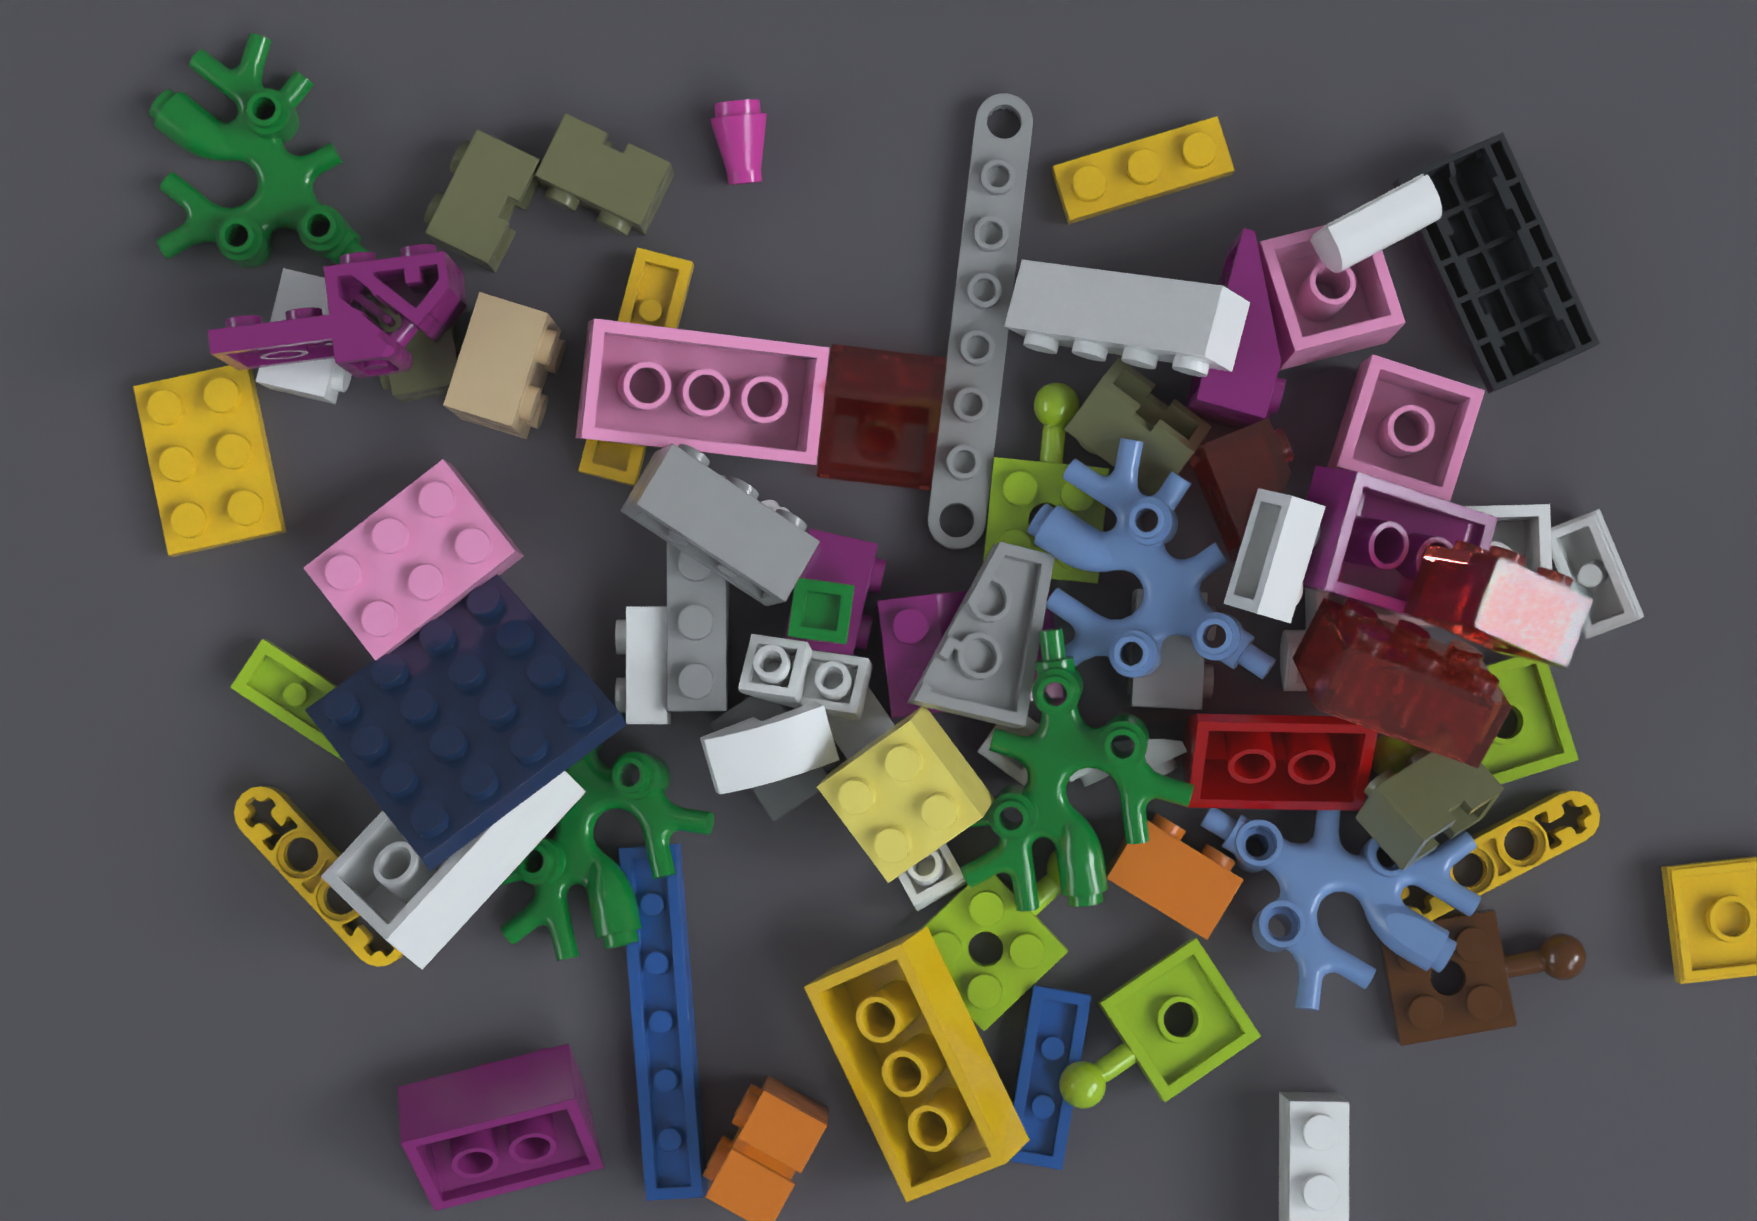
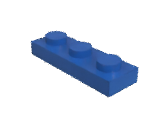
M1034 984L1031 988L1012 1101L1030 1140L1009 1160L1011 1162L1058 1170L1063 1169L1073 1106L1069 1105L1062 1097L1059 1089V1080L1067 1066L1081 1061L1091 1002L1090 993Z

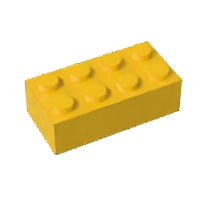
M927 926L832 967L804 986L906 1203L1006 1164L1030 1140Z

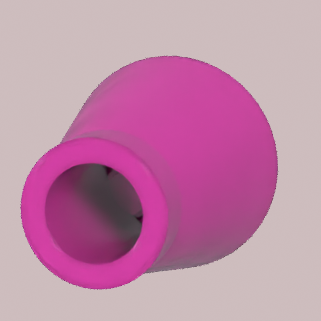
M748 99L715 103V118H711L710 122L727 172L728 185L762 182L761 167L767 114L761 113L760 100Z

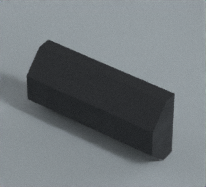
M1503 132L1402 176L1393 183L1394 188L1421 174H1424V176L1428 174L1438 192L1442 205L1441 218L1415 232L1488 394L1548 369L1600 344Z

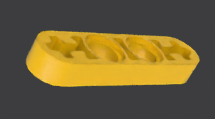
M253 787L242 793L236 801L234 809L235 822L239 829L362 961L376 967L390 965L402 958L403 954L395 947L391 954L386 949L373 952L369 944L373 941L374 937L364 924L357 926L354 932L348 927L347 924L361 916L354 909L345 914L331 909L327 902V892L330 885L321 876L339 858L341 853L297 805L276 787ZM254 799L259 802H267L271 799L274 801L276 806L272 809L271 815L281 827L288 826L291 819L297 824L296 829L281 836L275 847L269 842V839L279 833L267 822L255 825L251 820L256 813V809L252 805ZM297 838H307L317 847V862L308 871L297 870L288 861V848Z
M1562 790L1472 835L1471 837L1475 841L1477 848L1470 853L1475 854L1481 860L1483 875L1474 885L1464 887L1481 896L1586 841L1596 832L1599 826L1600 812L1597 804L1590 796L1583 792ZM1566 802L1569 806L1582 807L1583 814L1579 815L1576 819L1579 828L1574 830L1572 827L1564 825L1554 828L1548 834L1555 842L1549 845L1546 831L1534 819L1535 816L1540 814L1542 822L1551 823L1564 815L1563 803ZM1523 826L1533 835L1534 848L1526 858L1515 860L1506 852L1504 840L1512 828ZM1452 867L1450 870V876L1455 882H1457L1454 878ZM1408 887L1402 890V901L1410 895ZM1431 894L1423 898L1426 908L1422 911L1417 907L1407 906L1431 921L1455 909Z

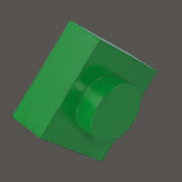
M799 578L794 586L788 637L847 645L855 585Z

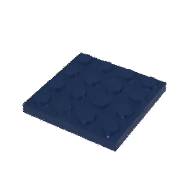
M498 574L483 585L475 588L468 596L437 619L428 622L421 631L390 654L382 656L377 661L374 659L305 709L314 724L429 871L433 870L627 725L620 711Z

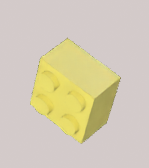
M922 706L834 768L817 786L888 883L983 818L995 800L930 711Z

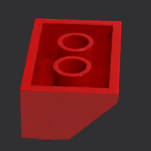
M1194 714L1187 716L1184 746L1187 752L1182 754L1184 782L1194 784L1191 800L1187 808L1360 811L1366 799L1364 790L1369 783L1379 730L1378 717Z

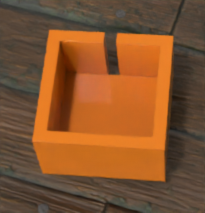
M768 1075L762 1088L752 1083L750 1084L731 1122L739 1127L735 1137L731 1140L722 1135L702 1175L711 1181L705 1197L747 1221L776 1220L795 1186V1182L791 1180L796 1171L802 1173L828 1124L829 1108Z

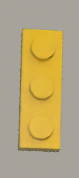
M1218 116L1057 164L1052 167L1051 171L1069 225L1232 175L1235 170Z

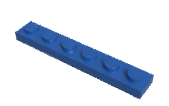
M681 843L670 844L676 875L655 880L652 877L646 845L619 848L620 868L626 874L634 890L642 929L637 930L639 942L626 945L646 1201L703 1198L708 1190L707 1178L702 1176L706 1169Z

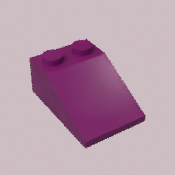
M1243 228L1228 249L1218 284L1223 285L1250 302L1232 372L1209 368L1207 377L1193 376L1185 407L1201 419L1249 432L1263 420L1267 421L1271 413H1277L1283 397L1286 380L1277 377L1281 357L1256 231Z
M1315 466L1306 500L1326 507L1320 524V537L1312 550L1303 580V587L1466 632L1498 517L1357 471Z
M1049 587V592H1048L1047 601H1048L1049 597L1051 596L1050 587ZM968 591L877 601L891 718L907 717L921 707L907 702ZM1047 608L1045 610L1042 630L1055 628L1053 612ZM1039 645L1037 660L1042 659L1041 645ZM1035 668V674H1034L1033 684H1034V682H1035V680H1036V678H1037L1036 668ZM1053 682L1047 685V693L1051 698L1063 697L1062 684ZM1031 691L1030 701H1033L1032 691ZM927 708V709L930 711V713H940V712H943V711H939V710Z

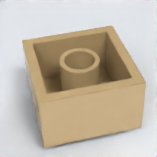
M479 292L443 406L462 420L527 439L530 428L539 429L546 413L548 396L541 393L548 372L554 374L558 372L564 356L566 341L559 339L560 328L546 312Z

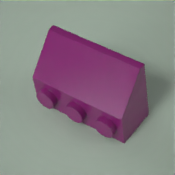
M569 1043L552 1048H543L533 1053L497 1062L484 1063L477 1067L438 1077H429L422 1081L397 1087L400 1142L434 1211L604 1168L602 1152L584 1079Z

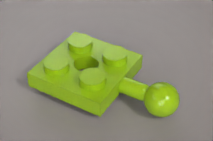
M1055 382L1043 386L1037 392L1034 399V413L1037 419L1044 425L1040 462L993 457L983 562L992 546L999 542L1047 553L1034 544L1035 537L1028 533L1030 512L1039 504L1047 503L1054 507L1061 505L1096 529L1103 531L1106 506L1063 479V475L1070 465L1062 464L1066 432L1064 429L1080 408L1076 392L1064 383ZM1088 466L1102 476H1109V468ZM1054 557L1051 579L1098 584L1099 572L1076 569Z
M1537 649L1428 683L1442 728L1412 737L1411 739L1399 733H1386L1379 736L1376 740L1372 768L1379 775L1387 769H1392L1397 774L1405 769L1407 761L1424 746L1432 744L1437 749L1456 736L1500 784L1579 760L1544 649ZM1501 704L1512 708L1518 720L1515 732L1504 739L1494 735L1488 724L1491 711Z
M1056 850L1052 852L1048 859L1047 875L1036 883L1039 900L1038 909L1016 911L1014 892L998 875H995L973 888L967 884L923 926L928 927L972 1020L983 1031L991 1026L1068 952V948L1037 917L1061 893ZM991 932L999 937L1003 944V951L996 961L983 964L971 956L969 943L976 934Z
M1191 938L1097 1002L1123 1043L1094 1064L1087 1061H1078L1067 1066L1060 1076V1093L1064 1100L1075 1108L1086 1109L1093 1107L1103 1098L1106 1091V1082L1137 1063L1159 1099L1167 1102L1253 1043L1261 1035L1198 939ZM1177 1002H1183L1188 1005L1194 1017L1191 1029L1182 1036L1171 1035L1164 1025L1166 1010Z

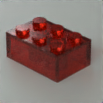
M1323 598L1292 658L1316 710L1475 768H1479L1512 708L1498 686L1500 683L1499 679L1490 673L1482 660L1484 655L1478 649L1456 639L1451 640L1450 644L1433 639L1424 628L1407 620H1399L1397 625L1378 618L1377 613L1371 608L1353 600H1346L1344 605Z

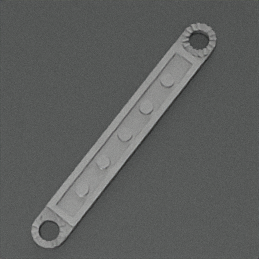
M1008 93L996 94L986 99L977 111L974 126L927 518L928 530L933 540L950 550H962L975 544L981 537L986 524L1009 330L1004 325L1013 295L1033 128V117L1029 106L1018 96ZM999 109L1013 111L1014 115L1018 116L1021 125L1018 133L1007 139L994 136L987 125L988 117L994 111L996 112ZM957 504L966 507L971 512L973 526L968 534L962 537H951L942 530L939 519L946 507Z

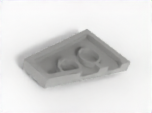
M999 542L992 546L907 703L1016 729L1026 726L1036 668L1035 661H1037L1040 645L1039 631L1043 627L1054 557L1051 554L1004 542Z

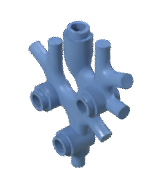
M1120 438L1115 469L1109 476H1102L1077 459H1074L1067 467L1063 479L1111 509L1117 517L1115 527L1108 532L1100 531L1063 506L1058 505L1053 508L1046 503L1033 518L1028 528V533L1035 537V545L1071 567L1090 572L1125 570L1133 573L1140 580L1143 587V600L1140 607L1132 615L1123 619L1103 617L1061 589H1055L1047 601L1046 608L1070 623L1074 628L1075 636L1071 642L1065 645L1066 656L1074 657L1075 667L1094 656H1107L1110 659L1111 665L1119 674L1131 678L1147 677L1153 674L1161 665L1163 641L1168 636L1181 635L1192 639L1195 650L1202 657L1221 661L1232 669H1235L1240 664L1259 678L1264 679L1276 659L1252 644L1255 637L1246 632L1235 617L1214 611L1206 604L1201 595L1200 586L1202 581L1229 562L1218 544L1214 542L1196 556L1187 559L1172 557L1166 550L1165 544L1173 539L1178 529V517L1175 508L1189 489L1191 483L1171 471L1156 494L1152 496L1142 494L1138 489V470L1144 442ZM1155 511L1158 516V524L1154 530L1145 532L1141 527V519L1146 512ZM1215 625H1220L1226 632V640L1218 648L1212 647L1207 639L1209 630ZM1134 642L1139 644L1143 651L1142 659L1136 665L1130 664L1126 659V649Z
M1210 808L1200 824L1203 828L1225 840L1222 847L1230 851L1231 859L1236 861L1235 865L1238 868L1250 873L1261 872L1266 869L1278 881L1280 895L1274 902H1271L1257 913L1252 923V934L1256 943L1264 950L1274 953L1287 950L1293 955L1298 965L1295 1008L1308 1011H1319L1322 979L1326 974L1337 973L1365 990L1376 972L1374 967L1334 945L1323 936L1318 926L1317 911L1320 902L1333 892H1346L1359 900L1371 929L1391 951L1424 971L1432 968L1440 973L1451 958L1457 942L1448 937L1450 931L1408 908L1401 899V893L1409 885L1418 886L1470 917L1478 907L1482 897L1455 882L1450 876L1451 868L1477 848L1475 841L1468 832L1463 831L1454 838H1449L1434 851L1402 871L1392 859L1390 867H1385L1378 862L1376 852L1383 849L1373 837L1362 846L1359 855L1346 851L1340 842L1338 833L1340 810H1317L1314 835L1308 842L1293 843L1283 839L1278 828L1269 821L1260 819L1250 820L1242 814L1236 820L1217 808ZM1254 840L1258 842L1262 848V856L1255 857L1250 855L1246 850V841ZM1270 919L1279 920L1285 928L1283 937H1276L1270 932L1268 927Z

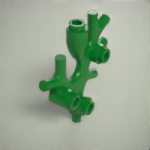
M249 33L242 60L234 69L227 68L204 49L197 51L189 62V67L237 105L238 114L234 120L222 122L186 93L181 91L175 93L171 89L162 92L150 108L149 116L155 120V128L185 151L212 161H242L251 166L258 179L257 190L250 200L243 205L228 208L213 203L175 172L168 174L162 181L159 189L186 212L184 224L156 239L161 252L168 260L199 243L216 242L220 252L238 266L249 269L263 265L269 259L273 248L271 234L278 228H290L298 231L301 241L309 249L322 258L330 259L337 265L340 264V256L355 252H369L360 245L361 236L351 228L348 221L334 208L322 205L317 200L313 191V183L317 177L343 163L333 143L330 142L320 149L302 156L293 155L284 147L283 143L291 140L299 128V116L296 107L312 89L314 84L295 70L280 90L264 88L262 84L263 69L272 42L267 37ZM269 107H275L274 115L270 119L262 120L263 112ZM323 222H330L328 233L322 237H316L317 227ZM242 232H248V239L245 244L235 247L236 237Z
M1050 628L1039 631L1042 659L1035 661L1037 678L1032 687L1033 701L1041 711V721L1038 729L1029 736H1023L995 728L989 751L1013 757L1021 762L1028 773L1027 783L1025 786L1009 785L1003 788L996 795L995 800L983 818L968 827L991 826L993 831L1000 836V840L989 852L960 868L965 881L971 888L999 873L1009 874L1013 882L1016 911H1032L1039 908L1032 845L1035 840L1041 837L1050 839L1055 845L1061 894L1068 897L1069 906L1085 907L1100 904L1104 901L1103 892L1108 889L1105 861L1099 839L1089 822L1069 803L1066 795L1067 783L1075 772L1084 768L1099 769L1109 774L1116 782L1120 793L1126 844H1141L1150 841L1146 806L1151 800L1160 799L1188 807L1194 789V784L1159 774L1146 762L1145 754L1149 744V731L1140 718L1131 714H1119L1111 718L1106 725L1099 728L1090 727L1083 721L1077 707L1083 691V681L1081 675L1075 669L1074 657L1066 656L1062 628ZM1053 682L1062 684L1067 691V697L1061 700L1051 698L1047 693V685ZM1119 735H1126L1133 740L1135 747L1130 751H1120L1114 746L1113 739ZM1007 807L1017 808L1022 813L1023 820L1019 822L1009 821L1005 817L1003 809Z
M602 743L565 770L586 792L555 825L553 839L543 838L501 884L505 885L524 880L535 888L533 899L521 911L500 926L504 937L511 944L515 945L534 929L545 925L549 928L556 962L579 957L567 900L568 890L571 886L577 884L582 885L587 891L596 939H603L604 949H612L639 942L637 930L642 929L634 890L620 866L597 847L594 840L596 820L603 812L609 809L625 810L638 820L643 831L653 880L676 875L670 849V838L674 832L684 831L710 835L714 825L713 812L684 808L673 804L665 796V792L670 784V770L662 758L653 754L628 752L621 755L614 762L612 768H609L603 764L597 753L602 747ZM638 767L640 771V779L636 784H634L632 780V773L634 769ZM540 853L543 856V866L541 869L537 865Z

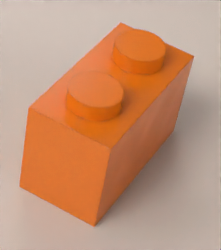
M1156 813L1151 822L1147 821L1150 841L1141 844H1126L1124 837L1106 867V877L1111 882L1208 940L1244 879L1231 872L1236 861L1208 844H1205L1201 852L1196 851L1181 841L1186 833L1184 829Z

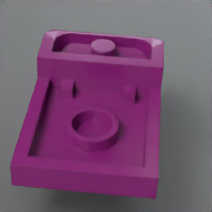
M431 244L406 246L400 249V257L377 259L376 253L373 252L345 254L340 256V264L323 266L329 315H323L321 308L308 307L286 311V320L263 323L262 316L259 315L227 318L225 320L226 328L208 330L210 354L237 370L334 358L337 365L358 379L404 373L413 364L412 354L405 349V346L416 332L420 330L437 343L467 307L463 271L445 251L437 252L436 246ZM374 295L395 315L399 314L401 318L399 329L394 332L385 333V330L362 312L361 305L389 327H394L396 321L365 296Z

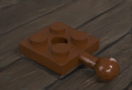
M1494 909L1474 911L1470 917L1464 913L1440 917L1433 920V922L1450 931L1448 937L1457 942L1449 961L1456 962L1462 971L1460 986L1453 992L1440 993L1431 984L1432 968L1424 971L1391 951L1379 939L1397 1039L1401 1046L1517 1026L1508 978L1544 971L1554 979L1569 980L1579 975L1586 964V951L1582 943L1574 936L1564 933L1548 937L1542 943L1539 950L1535 949L1504 955Z

